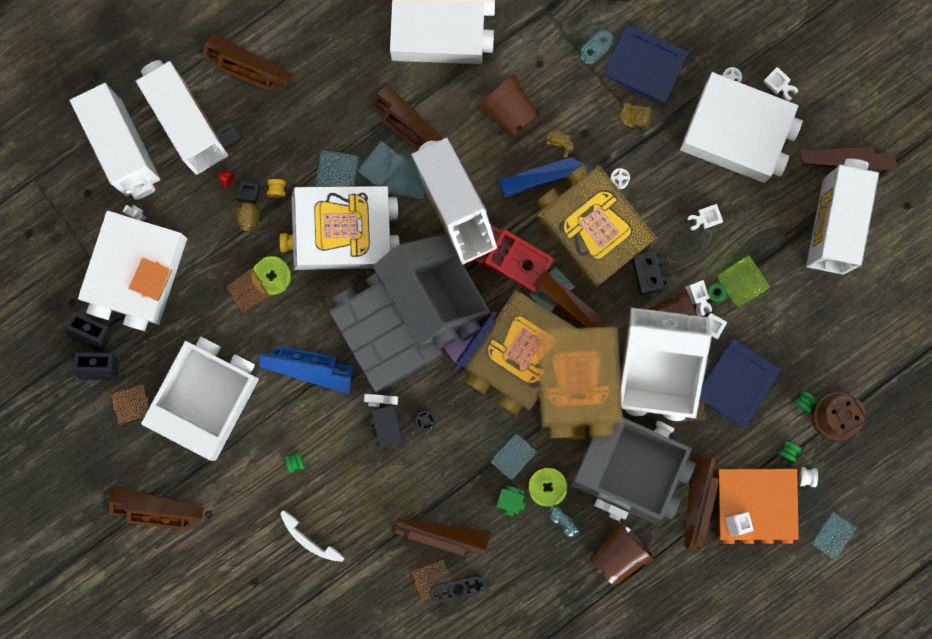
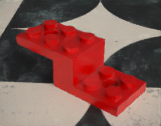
M490 224L497 249L474 260L497 274L502 273L535 292L537 288L533 284L544 270H548L554 258L505 229L501 231ZM529 260L532 262L533 267L530 271L523 269V261Z

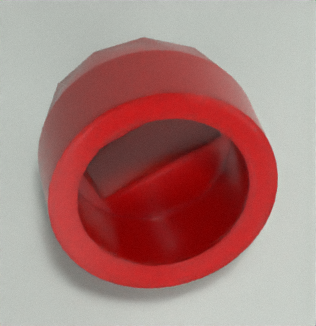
M223 170L218 174L217 178L220 184L228 187L234 179V174Z

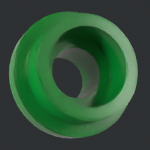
M722 283L710 285L708 288L710 299L715 302L724 300L727 295L726 287ZM717 288L720 289L721 294L715 295L714 290Z

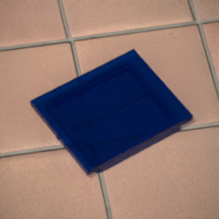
M627 24L603 75L656 101L659 100L665 103L689 52Z
M495 311L487 315L481 324L479 333L472 337L451 368L453 372L464 369L495 324L496 320L493 319L497 314Z
M732 339L704 381L699 399L745 428L781 372V369L735 339Z

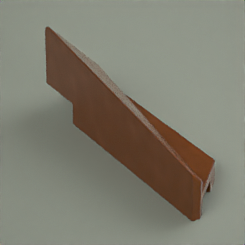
M212 33L205 42L201 58L218 62L216 69L266 90L274 89L277 85L283 83L284 85L287 84L292 76L291 73L215 33Z
M388 85L377 93L370 104L372 109L384 115L381 122L416 150H419L428 141H441L444 139Z
M874 147L800 150L802 163H808L813 167L844 166L845 159H858L868 162L869 169L897 170L894 153H875Z
M544 270L533 286L546 295L547 299L598 341L605 343L606 338L604 337L602 317L564 285L556 282L548 271Z
M692 454L691 461L696 464L689 479L685 547L701 552L702 543L707 536L719 479L712 477L716 458Z
M117 486L113 488L109 500V515L127 516V523L186 530L194 521L200 522L204 512V507Z
M404 518L397 519L393 533L462 556H464L466 548L485 554L491 534L489 531Z

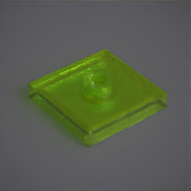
M747 256L716 276L720 283L726 287L728 295L737 308L770 288L750 256Z

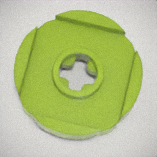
M273 256L265 257L254 266L252 279L262 293L277 295L284 292L289 286L291 271L288 265L280 258ZM271 271H274V274L277 275V278H274L273 281H270V278L267 277V274H270Z
M543 468L532 475L528 490L531 498L541 506H554L559 504L566 496L567 483L563 474L558 470ZM551 482L553 490L551 492H544L543 484Z

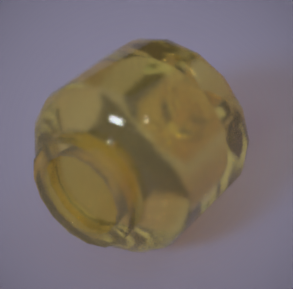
M241 203L235 209V225L240 226V230L251 231V228L259 225L260 210L256 207V204Z

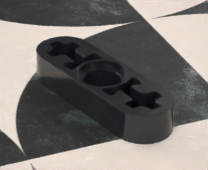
M474 575L437 583L431 587L430 595L438 603L482 593L486 588V582L483 577ZM474 580H478L479 583L482 582V585H479V589L469 587L470 592H467V586L464 582L468 581V585L475 584ZM457 583L463 585V591L460 594H455L452 590L453 586ZM449 585V591L451 593V596H448L447 592L442 593V597L438 598L437 595H434V593L437 592V588H440L441 591L447 590L446 586Z

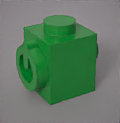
M506 485V488L501 490L496 507L503 509L502 513L514 516V513L519 514V511H524L527 500H524V491Z

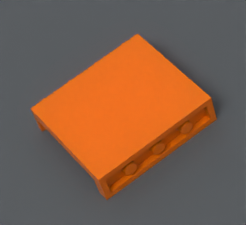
M716 469V477L719 479L718 540H723V544H735V540H742L743 544H754V540H762L763 544H772L774 540H781V543H793V540H799L797 469ZM749 512L754 531L730 536L725 518Z

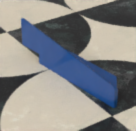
M570 157L519 173L515 177L501 178L499 183L504 198L592 172V166H587Z
M283 346L274 348V351L270 354L260 353L259 366L261 368L349 394L354 365L335 364L336 356Z

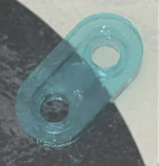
M604 30L599 31L582 47L581 59L588 64L596 62L612 46V34ZM600 38H607V42H602ZM592 50L594 54L588 55L587 51Z
M554 505L549 510L551 520L556 524L560 523L564 527L563 532L569 538L572 536L577 538L581 534L580 529L560 508Z

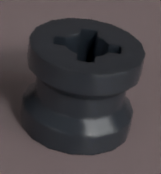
M422 411L416 416V425L421 430L426 431L433 428L435 417L432 413Z

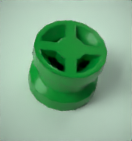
M802 390L800 397L795 399L793 403L809 414L811 407L817 404L818 400L807 391Z
M784 440L782 443L783 448L777 454L795 463L796 455L801 451V448Z
M296 451L293 455H284L290 473L295 472L296 469H305L300 451Z

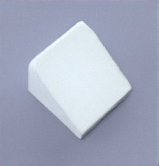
M749 512L725 518L730 536L754 531Z

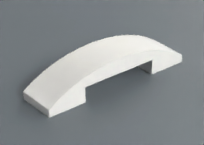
M286 510L280 513L289 532L303 547L329 560L343 561L346 558L332 546H329L324 551L296 529L300 521Z

